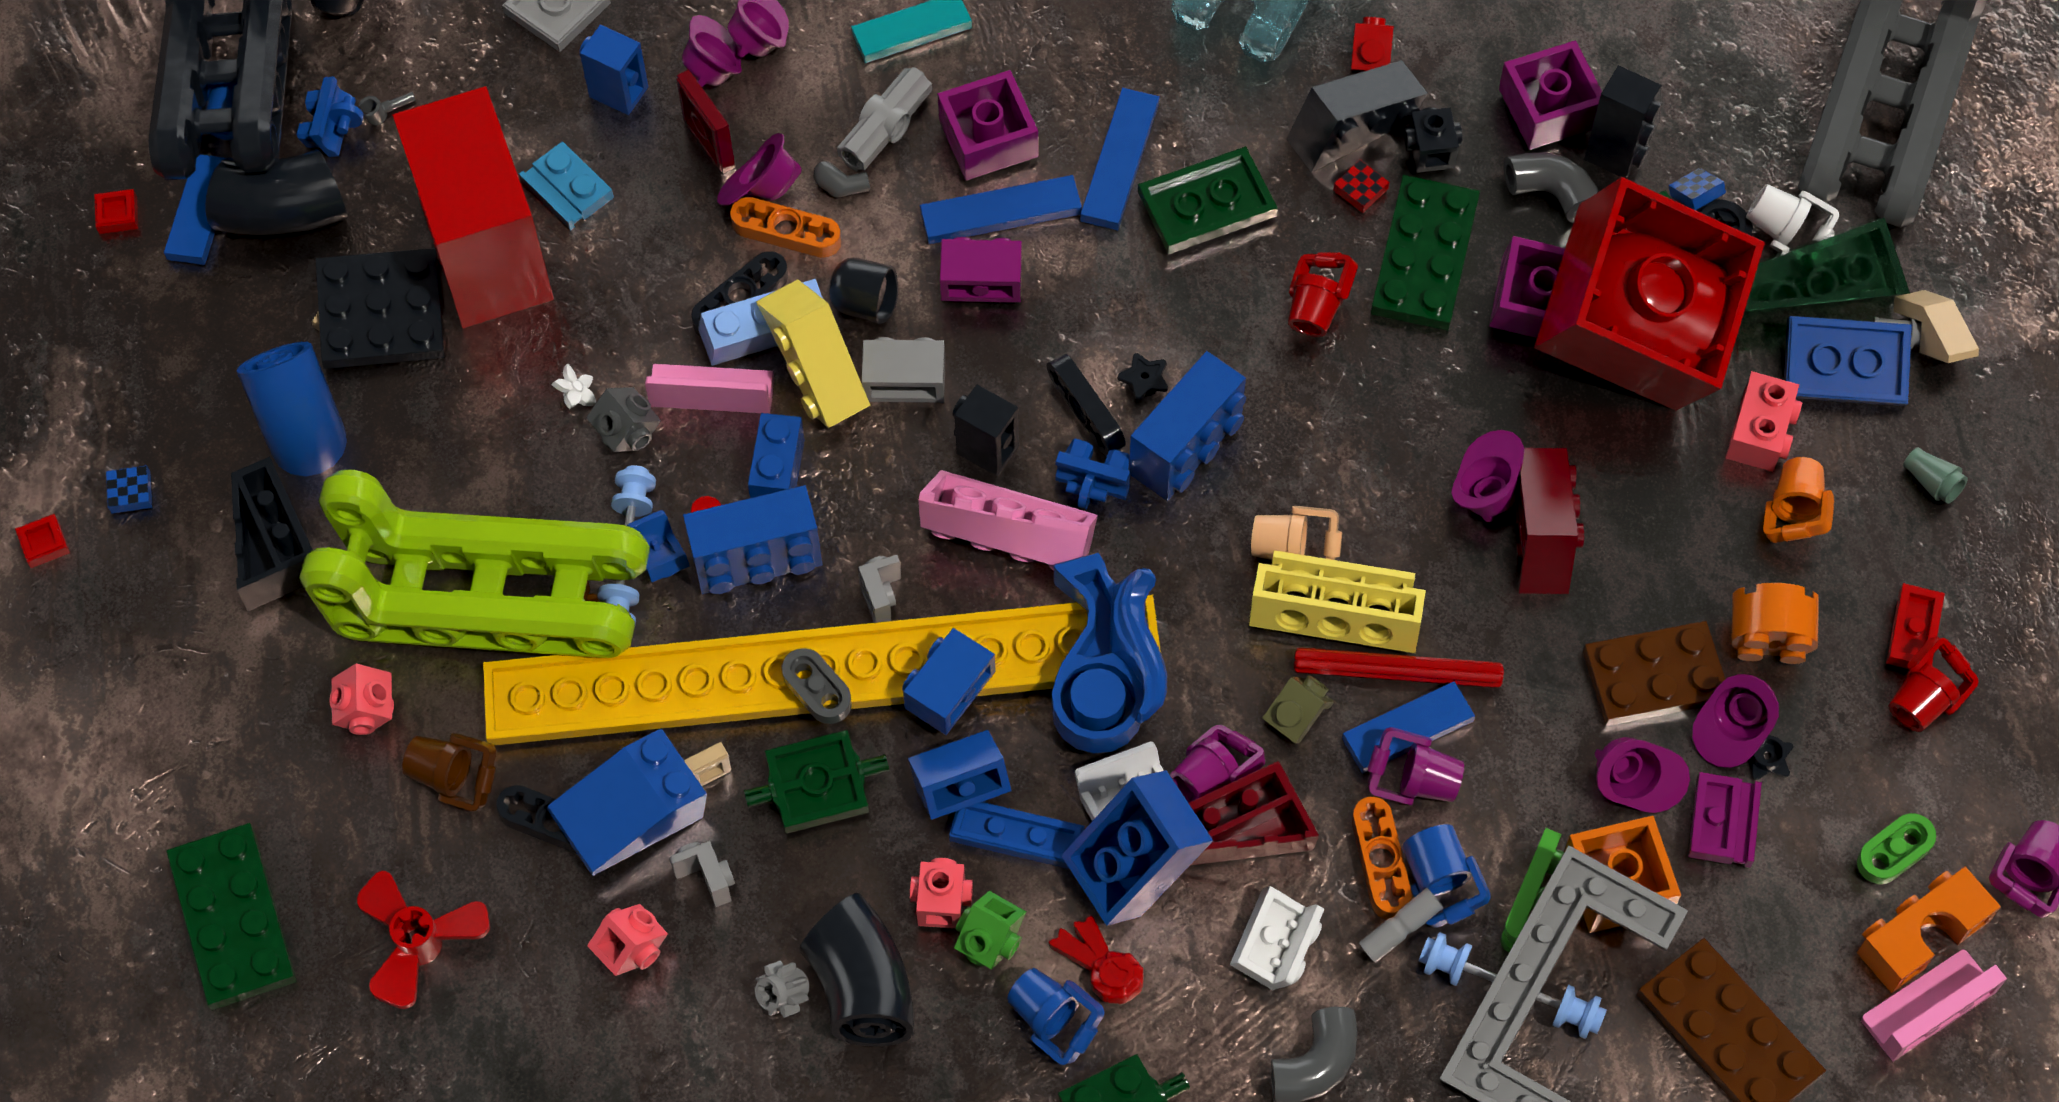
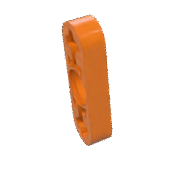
M753 197L741 198L731 207L732 227L742 237L820 258L836 254L841 247L840 228L833 219ZM749 213H755V217H751L748 222H743L742 217H747ZM788 220L797 225L796 229L790 234H780L775 230L776 225L781 221ZM763 223H766L768 227L764 228ZM804 227H808L809 232L805 231V238H803ZM823 233H829L830 238H825L823 242L817 241L816 237H821Z
M1366 797L1361 799L1354 808L1352 827L1372 909L1379 917L1387 920L1394 917L1398 910L1411 901L1412 891L1392 810L1383 799ZM1366 811H1373L1375 817H1381L1377 826L1378 837L1372 838L1371 823L1369 820H1363L1365 819ZM1375 849H1386L1393 855L1394 862L1386 868L1376 867L1370 861V853ZM1392 878L1391 888L1393 895L1402 896L1399 898L1396 907H1391L1388 900L1381 901L1386 892L1385 880Z

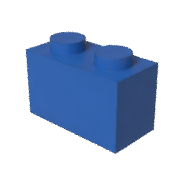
M600 24L594 34L588 36L583 41L579 52L589 97L629 115L649 87L641 44Z
M761 413L748 481L750 498L797 487L805 442L802 417Z
M952 628L945 639L939 637L933 643L927 655V662L920 671L914 669L908 675L902 687L905 709L945 735L949 733L996 672L995 654L955 628Z
M989 730L908 758L916 791L931 820L1012 791L1004 758Z

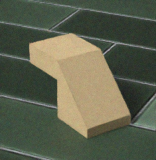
M1926 290L1895 296L1894 312L1922 322L1919 353L1946 363L1969 359L1979 355V348L1954 300Z

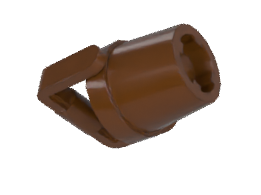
M452 733L449 741L416 736L408 744L402 762L403 774L410 779L435 789L439 793L438 800L440 802L469 811H476L486 805L488 794L492 791L496 771L494 766L496 748L491 743L457 733ZM471 749L483 752L474 788V801L456 795L463 787L469 774L472 760Z

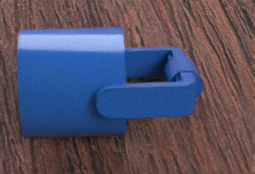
M1444 824L1427 828L1409 837L1401 846L1416 881V883L1410 885L1414 897L1426 888L1435 896L1448 893L1466 884L1472 877L1480 893L1470 899H1463L1443 909V912L1433 916L1426 924L1434 928L1441 927L1447 923L1452 925L1475 914L1474 910L1489 903L1491 894L1478 863L1472 855L1466 858L1453 825Z

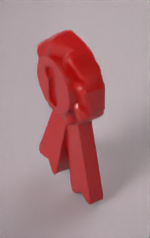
M1093 916L1087 917L1085 922H1074L1075 933L1082 942L1062 928L1058 932V937L1048 942L1052 950L1091 971V988L1102 1001L1124 1004L1141 993L1144 983L1143 967L1130 953L1109 951Z

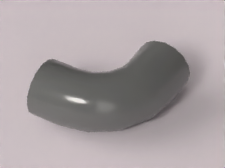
M1548 152L1524 153L1505 157L1503 166L1504 176L1510 193L1512 195L1531 191L1550 193L1558 199L1567 220L1574 223L1579 204L1599 192L1588 173L1566 157Z
M1327 1007L1315 1011L1311 1015L1313 1044L1310 1050L1303 1056L1295 1058L1271 1059V1084L1274 1102H1303L1322 1097L1343 1081L1356 1056L1358 1032L1356 1014L1353 1009L1348 1007Z

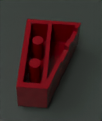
M1524 448V459L1518 475V497L1514 503L1515 523H1519L1521 544H1517V558H1523L1520 579L1518 581L1519 594H1569L1576 548H1583L1584 525L1583 523L1576 522V519H1579L1580 495L1573 494L1572 491L1576 488V466L1569 465L1567 448Z
M1279 761L1189 802V805L1213 839V842L1191 865L1312 851L1319 838L1318 832Z

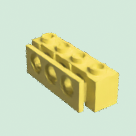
M1274 550L1272 565L1263 563L1258 565L1249 626L1415 653L1426 590L1413 588L1416 573ZM1287 592H1300L1307 597L1288 595ZM1329 599H1343L1347 601L1348 604L1329 601ZM1380 605L1385 606L1390 610L1385 611L1370 608V606Z

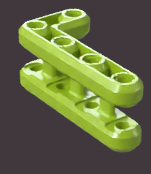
M357 470L337 471L323 482L319 498L320 507L347 550L330 547L314 549L304 558L300 580L312 601L337 634L352 640L598 658L616 657L631 646L635 621L628 610L620 604L616 606L603 602L585 601L584 594L587 580H634L646 570L650 546L644 536L636 529L625 525L407 511L396 507L392 503L384 488L375 477ZM365 562L394 565L390 585L377 581ZM444 568L473 570L474 574L470 591L453 590L452 592L423 590L426 570L443 571ZM523 574L554 576L551 596H504L503 590L506 576H523Z

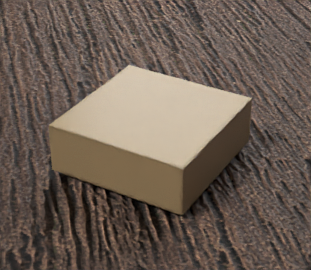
M722 742L684 760L701 786L731 771L729 756Z

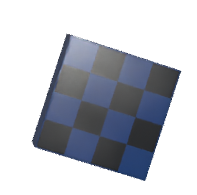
M1698 168L1669 185L1670 196L1694 210L1703 207L1726 193L1724 181L1702 168Z
M147 465L106 471L107 502L111 514L152 508L151 474Z

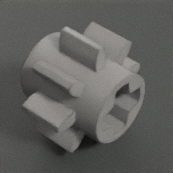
M777 961L764 966L766 974L755 979L757 982L755 996L759 1005L763 1009L768 1010V1015L770 1016L781 1012L785 1018L800 1012L799 1004L809 1001L807 996L809 981L805 973L796 968V963L794 962L783 965L781 961Z

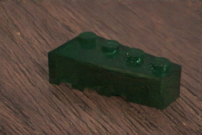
M1885 218L1867 220L1761 259L1745 311L1911 294Z

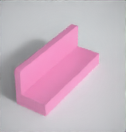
M653 364L652 375L647 376L645 381L648 401L651 407L770 414L774 386L773 371Z
M1960 950L1865 1013L1861 1018V1022L1894 1062L1994 995L2007 978L1997 965L1983 972L1966 950Z

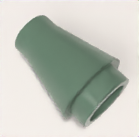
M1919 447L1915 448L1907 456L1903 467L1914 475L1936 501L1943 500L1947 504L1954 501L1960 495L1968 481V477L1962 474L1961 467L1926 453Z

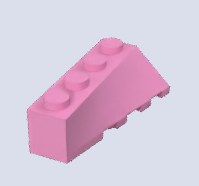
M940 470L920 492L918 499L920 527L932 530L931 533L943 539H954L955 537L970 541L973 547L980 550H1002L1010 553L1013 559L1022 562L1040 561L1049 564L1052 570H1054V565L1088 556L1098 515L943 470Z

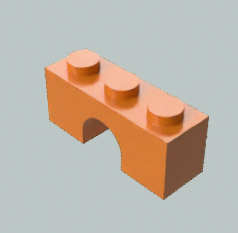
M1966 866L1954 875H1951L1949 871H1945L1929 884L1930 892L1921 899L1915 894L1896 908L1895 912L1898 915L1888 923L1881 918L1862 933L1865 941L1857 954L1891 993H1894L1924 971L1935 956L1924 943L1921 936V928H1939L1959 945L1988 924L2001 908L1998 902Z

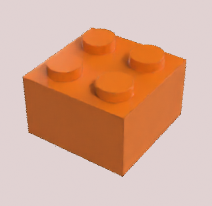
M1653 815L1569 836L1564 853L1569 845L1676 904L1678 903L1681 893ZM1586 908L1583 913L1589 933L1620 926L1589 908Z

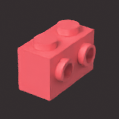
M1751 371L1744 389L1725 459L1771 472L1774 471L1779 458L1787 459L1793 440L1792 435L1786 434L1788 425H1796L1802 407V402L1795 400L1799 384Z

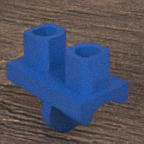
M334 76L324 77L321 89L307 92L305 100L306 109L313 116V121L300 123L296 134L297 138L306 148L320 147L328 157L339 156L344 134L348 133L349 128L359 127L364 117L362 110L355 106L356 99L338 87L337 79Z
M1073 439L1066 452L1059 451L1055 461V465H1057L1055 480L1067 484L1066 492L1079 495L1078 508L1086 510L1091 499L1105 503L1108 495L1126 500L1130 484V455L1128 453L1115 449L1109 450L1105 463L1091 460L1093 445L1079 439Z

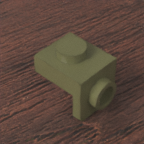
M1310 675L1306 679L1303 677H1291L1262 718L1292 742L1300 743L1322 711L1330 709L1334 701L1326 695L1329 689L1316 678Z

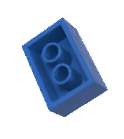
M1206 351L1131 434L1130 475L1166 501L1176 491L1183 492L1193 480L1194 471L1202 462L1208 464L1214 458L1220 447L1219 442L1227 434L1229 436L1234 435L1244 421V415H1242L1243 405L1247 398L1244 395L1246 377Z
M806 485L683 514L702 595L707 593H727L736 586L748 583L764 584L773 580L774 577L785 574H805L812 571L815 567L823 565L818 528Z
M1166 770L1131 778L1061 856L1106 926L1141 917L1213 842V839Z

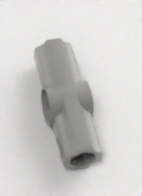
M915 67L904 68L881 96L875 94L866 102L861 111L859 122L837 147L838 156L843 159L848 167L855 171H865L888 142L896 143L902 138L909 126L911 115L932 92V83L926 78L925 74Z

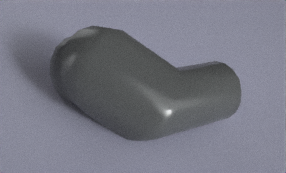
M828 161L819 162L814 168L813 178L815 182L833 197L840 198L870 191L867 172L847 176Z

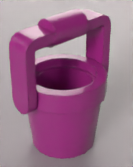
M1215 725L1188 746L1186 750L1187 757L1171 772L1170 776L1189 803L1261 769L1265 765L1264 750L1256 742L1239 732L1232 731L1223 725ZM1218 741L1225 742L1229 747L1251 758L1241 766H1238L1233 755Z
M1389 727L1382 733L1379 745L1374 746L1367 769L1371 772L1368 788L1375 796L1408 805H1413L1416 796L1454 802L1463 778L1464 761L1429 748L1432 743L1431 738ZM1392 737L1414 742L1403 768L1400 793L1378 787L1380 777L1384 775L1391 752L1389 747Z
M2046 820L2033 822L2017 846L2008 842L2002 849L1989 875V881L1992 886L2004 893L2007 898L2040 918L2048 917L2059 905V825ZM2004 869L2015 882L2011 881L2003 875ZM2027 889L2037 892L2052 891L2047 904H2045Z

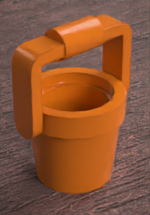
M1795 457L1784 463L1773 500L1767 501L1765 507L1763 531L1770 542L1777 543L1806 539L1826 534L1831 530L1834 495L1831 490L1825 491L1824 469L1818 461L1807 457ZM1778 517L1792 524L1776 528V519Z

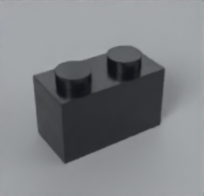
M976 384L968 396L962 395L953 409L956 454L998 477L1019 447V407Z

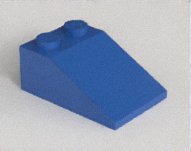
M661 728L622 748L549 804L547 810L590 874L594 876L702 819L707 793Z

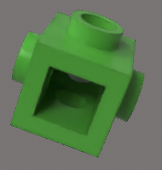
M988 891L971 908H966L956 925V930L960 932L954 948L965 954L972 963L986 966L992 970L1004 958L1010 960L1017 951L1022 937L1017 933L1026 915V911Z

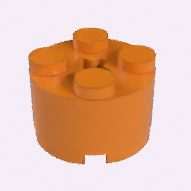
M1787 583L1756 584V592L1745 594V587L1737 589L1732 596L1731 642L1732 646L1737 650V658L1743 661H1759L1763 659V655L1780 656V661L1786 664L1805 662L1806 654L1818 648V594L1813 591L1811 597L1805 595V587Z

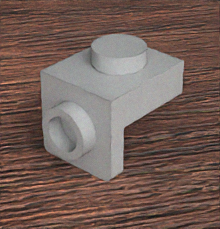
M710 841L703 844L699 842L687 844L681 847L676 854L670 856L673 872L677 879L701 870L715 907L732 901L728 888L735 884L727 860L718 862Z

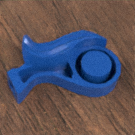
M1099 553L1054 565V584L1063 593L1086 609L1088 621L1087 626L1062 662L1056 676L1052 691L1053 723L1062 739L1076 749L1090 753L1112 752L1128 744L1139 731L1140 724L1149 719L1163 706L1167 693L1168 676L1163 657L1149 630L1145 616V601L1149 592L1155 586V575L1150 569L1140 568L1116 584L1108 575L1105 562Z

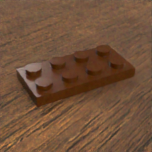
M1702 938L1643 985L1636 994L1733 1102H1792L1827 1071L1705 938Z

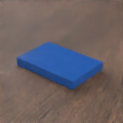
M1789 316L1786 328L1784 380L1799 384L1796 399L1906 406L1909 394L1912 324Z

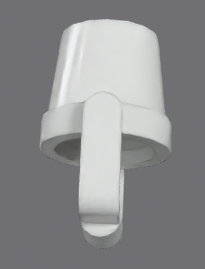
M1766 184L1750 206L1746 218L1774 238L1770 244L1771 248L1804 266L1812 263L1818 253H1823L1835 233L1832 229L1839 218V212L1834 207L1806 191H1801L1798 198ZM1812 205L1828 214L1829 217L1824 225L1819 227L1809 245L1810 249L1804 257L1786 245L1793 239L1803 224Z

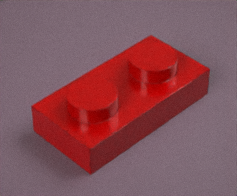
M1903 583L1899 590L1886 664L1909 669L1907 664L1931 637H1937L1945 593ZM1933 654L1932 657L1926 662L1927 664H1930L1931 666H1932V663H1933L1934 654Z

